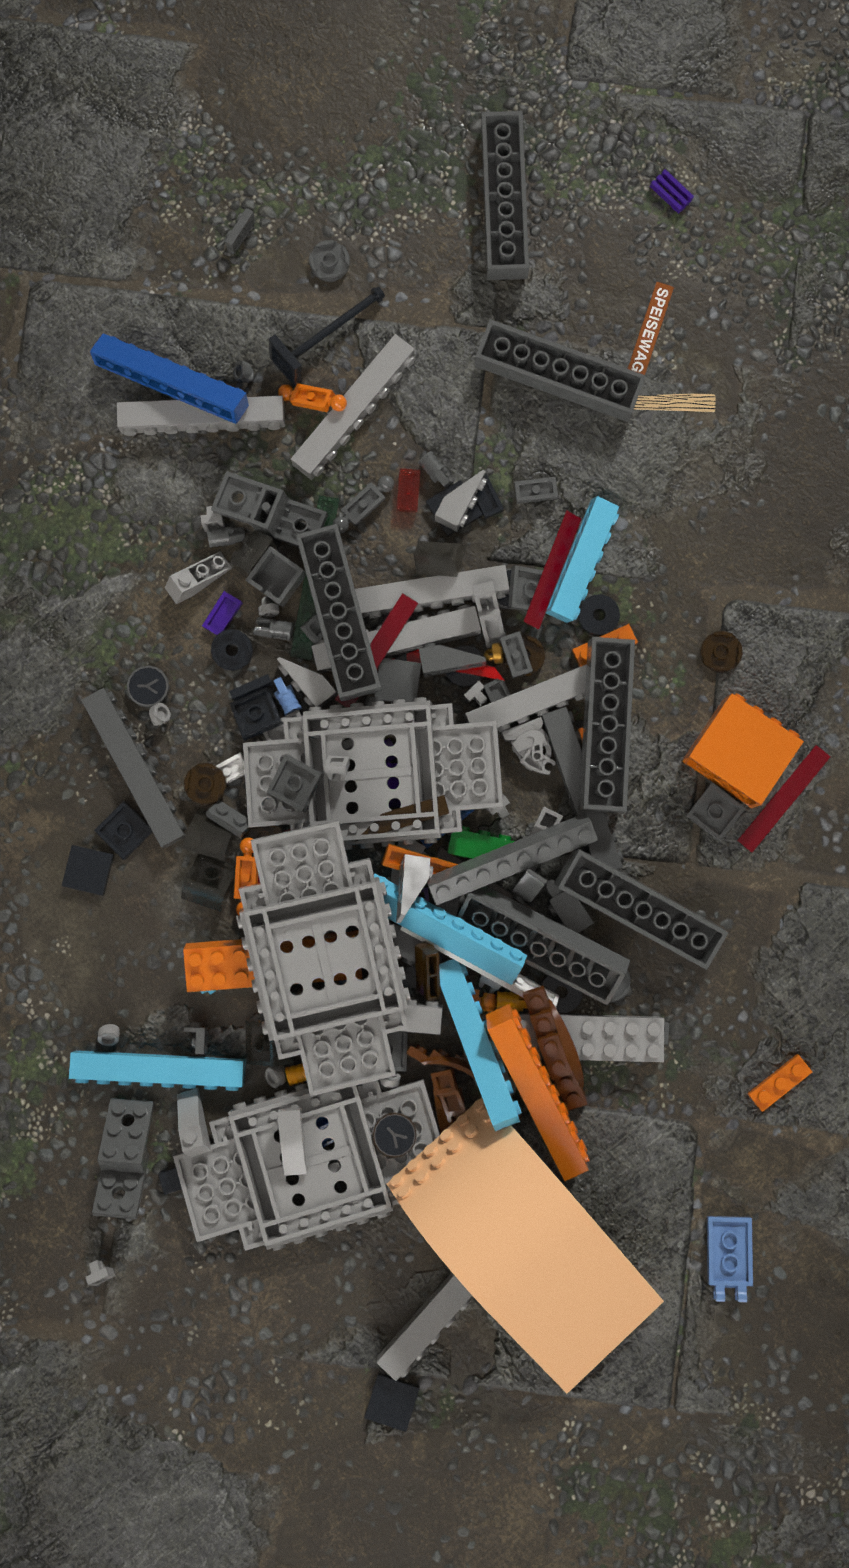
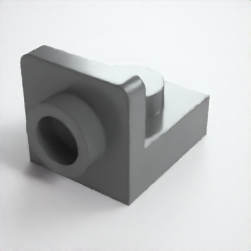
M190 1022V1026H185L183 1032H196V1035H193L192 1048L195 1049V1054H205L208 1052L209 1026H203V1022Z

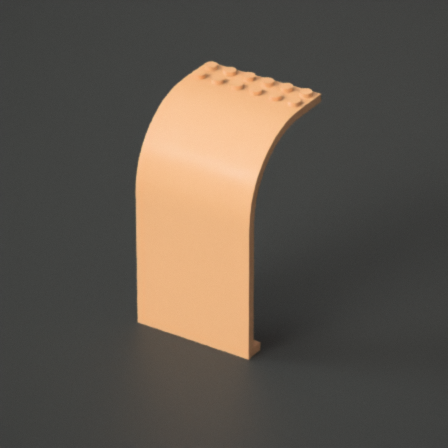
M482 1097L475 1101L464 1114L460 1115L452 1125L445 1129L431 1144L427 1145L419 1155L412 1159L407 1166L394 1175L387 1183V1186L412 1223L450 1271L566 1394L664 1302L512 1126L498 1131L494 1130Z

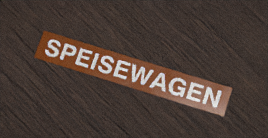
M656 282L628 366L629 370L645 375L674 287Z

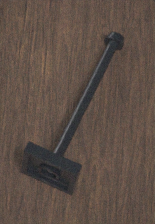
M380 287L372 288L371 294L292 352L274 334L269 338L270 359L294 388L297 383L302 384V365L297 358L375 301L378 303L382 302L385 297L384 292Z

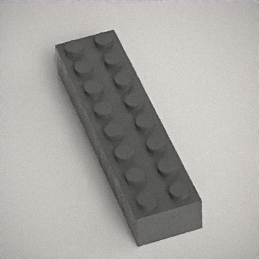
M523 111L482 112L481 145L487 280L527 279L529 253Z
M491 319L475 357V367L629 422L646 375Z
M334 524L296 534L341 702L382 691L338 525Z
M592 637L588 641L579 810L615 813L627 811L635 640Z
M580 848L572 851L554 883L559 889L706 970L728 935V932L717 924Z
M487 886L469 892L457 916L494 938L502 940L507 945L519 949L527 955L525 963L607 1006L626 975L630 963L629 959Z

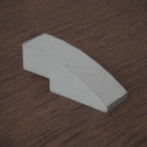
M493 581L472 585L487 648H491L492 643H500V637L505 636Z
M301 1108L279 1109L277 1113L285 1176L307 1174Z

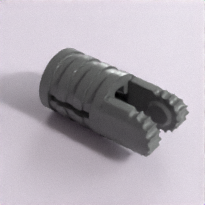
M257 617L256 624L262 627H255L254 635L291 641L294 629L293 622Z

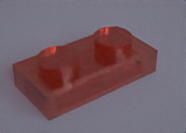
M400 468L397 511L418 512L420 470Z

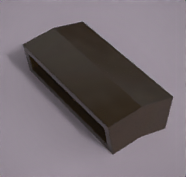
M423 941L415 945L416 989L427 1001L440 999L439 952L432 944Z

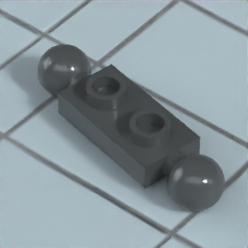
M382 476L378 480L377 487L371 482L341 509L344 517L335 518L332 525H338L340 534L348 530L350 522L356 527L385 500V496L382 493L390 492L394 488L393 479L390 476Z

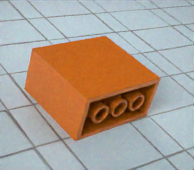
M731 693L722 700L682 759V762L750 808L762 805L804 741L799 738L800 735L795 731L783 728L781 726L782 723L777 719L765 716L761 708L757 706L752 707L747 704L743 696Z

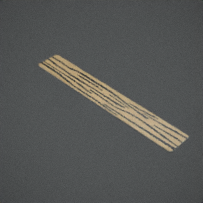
M714 394L640 395L634 409L715 412L716 396Z

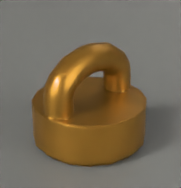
M492 643V648L484 652L486 660H494L495 664L504 662L501 643Z

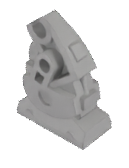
M541 717L501 732L504 742L511 741L512 751L518 756L519 763L529 771L545 775L550 774L551 771L545 769V764L550 763L554 766L556 763L550 758L552 750L548 735L541 728L543 725ZM543 747L546 749L545 755L543 754Z

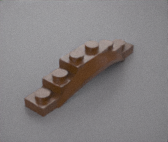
M544 986L523 992V997L530 1013V1020L537 1036V1043L551 1079L554 1080L567 1110L588 1105L583 1090L584 1077L580 1059L572 1037L559 1012L548 998Z
M419 1044L416 1047L411 1045L407 1051L408 1055L424 1065L440 1064L451 1066L475 1078L464 1052L462 1055L457 1053L454 1058L450 1057V1053L440 1048L439 1051L434 1049L429 1056L427 1054L428 1050Z
M453 1068L431 1073L441 1133L469 1109V1107L466 1108L462 1089L458 1088Z

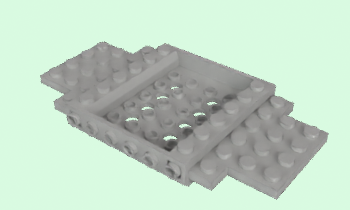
M422 697L414 698V702L406 703L404 699L393 700V704H384V701L372 702V706L354 703L351 704L350 708H342V705H332L327 710H322L321 707H310L309 711L303 712L302 717L283 718L285 739L243 743L249 828L290 824L292 831L339 820L345 850H351L352 845H361V849L374 848L373 844L382 843V847H387L388 843L395 845V842L403 841V845H415L416 840H424V844L437 843V839L442 838L444 833L462 832V810L504 807L497 721L454 724L452 703L432 705L430 700L427 701L426 698ZM389 734L396 737V743L391 747L386 746L384 743L385 737ZM351 738L353 740L354 746L351 750L343 749L342 742L344 739ZM285 754L324 774L305 812H301L267 793ZM328 756H346L355 762L354 770L347 771L344 781L341 780V775L334 773L333 780L328 779L327 773L324 772V764ZM389 756H395L398 759L396 767L389 768L386 765V759ZM396 777L399 779L398 788L390 789L387 782L389 778ZM350 780L355 781L357 784V789L353 793H348L345 790V784ZM445 795L449 814L438 816L437 797ZM393 798L400 800V808L416 803V813L380 816L382 813L392 811L389 808V802ZM433 798L434 812L421 813L420 802ZM356 802L358 804L357 813L349 814L346 807L348 803ZM434 816L433 819L423 822L415 820L413 825L400 828V823L395 821L391 825L392 829H394L393 831L361 835L369 826L373 832L379 830V825L373 823L374 821Z
M339 820L252 839L251 845L260 883L239 888L243 908L240 909V915L236 916L239 929L243 928L245 937H241L243 948L248 950L250 958L246 959L249 972L253 971L255 979L251 980L254 993L258 992L260 1000L256 1001L258 1012L264 1015L265 1021L261 1022L264 1035L268 1034L269 1041H275L279 1060L301 1055L310 1096L396 1076L387 1034L408 1029L404 1009L408 1008L407 1001L411 999L408 987L404 988L402 980H405L406 977L403 966L399 967L397 959L401 958L399 946H394L393 938L397 936L394 924L389 925L388 917L392 916L389 903L385 904L383 898L384 895H387L385 883H380L379 877L374 878L370 858L348 863ZM351 925L359 929L358 935L353 938L346 935V929ZM329 930L337 934V939L331 943L324 939V934ZM308 935L315 939L314 946L310 948L302 944V939ZM283 941L292 942L293 950L291 952L285 953L280 949ZM359 968H365L368 971L366 979L359 980L356 978L355 973ZM343 973L346 975L347 980L343 985H337L334 982L336 974ZM316 978L323 979L325 982L324 988L315 990L312 987L313 980ZM299 983L303 986V992L300 995H293L291 993L290 987L293 984Z
M379 1080L314 1096H310L308 1084L303 1083L295 1086L296 1090L287 1092V1089L275 1092V1096L268 1099L264 1095L253 1099L254 1103L248 1105L245 1102L235 1104L233 1109L228 1112L229 1116L210 1121L209 1125L215 1142L210 1144L211 1151L193 1157L185 1153L173 1156L196 1241H203L239 1229L245 1251L265 1245L267 1250L273 1248V1251L285 1248L286 1244L290 1242L299 1244L305 1242L307 1237L315 1235V1238L325 1236L329 1230L336 1229V1231H342L347 1229L349 1224L357 1222V1225L369 1222V1218L378 1216V1218L389 1216L390 1212L393 1211V1205L399 1204V1202L387 1186V1183L440 1135L424 1080L383 1092ZM301 1108L307 1174H299V1181L294 1185L289 1184L286 1180L283 1162L280 1159L281 1145L274 1138L275 1131L279 1130L277 1113L279 1109ZM387 1113H402L409 1117L415 1125L417 1135L415 1145L404 1156L396 1158L385 1156L374 1144V1126L379 1118ZM317 1118H327L329 1122L328 1127L319 1129L316 1125ZM325 1138L333 1139L335 1146L332 1150H325L323 1148L322 1141ZM333 1159L341 1163L340 1170L336 1172L331 1171L328 1167L329 1161ZM337 1181H344L347 1184V1190L344 1193H338L335 1190L334 1185ZM299 1193L305 1197L303 1205L296 1206L293 1203L292 1198L295 1194Z

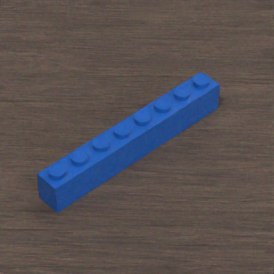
M103 333L90 350L96 366L237 424L249 406L247 394L242 389L234 388L223 381L212 379L204 373L195 372L187 366H181L167 358L159 357L151 351L137 348L135 345L125 343L114 336Z

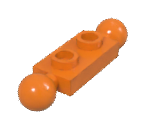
M298 383L295 389L288 384H284L278 389V396H283V400L290 401L293 406L328 412L330 406L338 412L343 411L347 406V400L343 395H335L329 389Z
M250 837L244 838L240 842V849L244 855L236 856L234 899H241L239 888L258 884V870L255 857H252L251 840L253 838ZM242 901L236 907L238 915H240V909L243 908Z

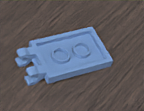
M707 1216L708 1284L714 1285L713 1299H716L717 1302H725V1288H735V1300L747 1302V1286H753L751 1217Z

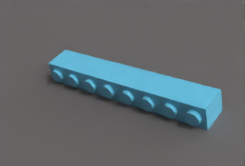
M374 874V878L379 877L380 883H385L387 895H384L383 898L385 904L389 903L392 914L388 919L396 923L399 886L388 881L383 876ZM417 897L402 922L397 923L510 985L513 984L520 973L527 957L519 949L507 945L502 940L494 938L480 928L468 924L463 919L455 917L443 908L429 903L422 897Z
M454 959L439 964L440 986L495 1131L519 1123L518 1115L522 1113L518 1101H512L510 1096L511 1093H514L510 1081H505L502 1075L506 1072L502 1060L497 1061L495 1053L498 1050L493 1040L489 1041L487 1036L489 1033L487 1021H482L480 1018V1014L483 1011L479 1001L474 1002L472 995L476 994L472 982L467 983L465 976H468L465 965L460 964Z
M76 1050L70 1054L69 1079H75V1083H88L89 1080H97V1084H110V1081H118V1085H131L132 1082H140V1086L147 1087L153 1086V1083H161V1087L172 1088L174 1084H183V1088L194 1089L196 1085H203L204 1089L216 1090L217 1086H223L228 1091H238L239 1087L245 1085L246 1059Z

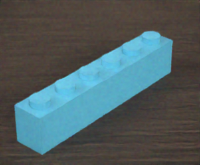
M599 496L590 500L552 594L546 614L565 623L577 619L580 613L579 605L581 600L583 601L588 593L587 585L595 576L596 571L594 568L596 563H599L604 553L602 548L611 537L610 528L619 517V514H617L619 506Z

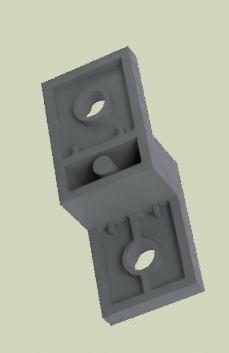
M226 471L211 507L214 513L251 525L258 534L299 547L296 534L324 527L329 515L326 511L289 499L281 489ZM243 494L244 497L241 502H234L235 495ZM301 521H305V529L297 530L296 525Z
M110 1099L97 1159L101 1173L92 1210L93 1216L137 1219L149 1161L146 1145L154 1102ZM126 1118L134 1119V1123L131 1126H124L122 1124ZM124 1190L125 1195L121 1199H114V1192Z

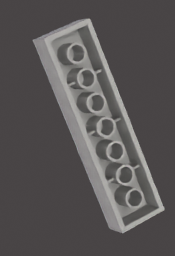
M519 1013L522 1020L520 1022L523 1029L526 1028L528 1030L532 1046L537 1048L541 1059H544L537 1043V1036L530 1020V1013ZM560 1014L572 1037L580 1060L664 1062V1018ZM499 1052L495 1053L496 1058H501Z

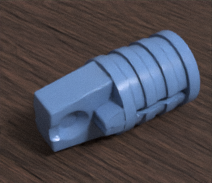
M281 677L275 679L274 683L278 691L274 692L282 706L284 715L286 716L296 710L300 711L302 706L299 705L292 686H286Z

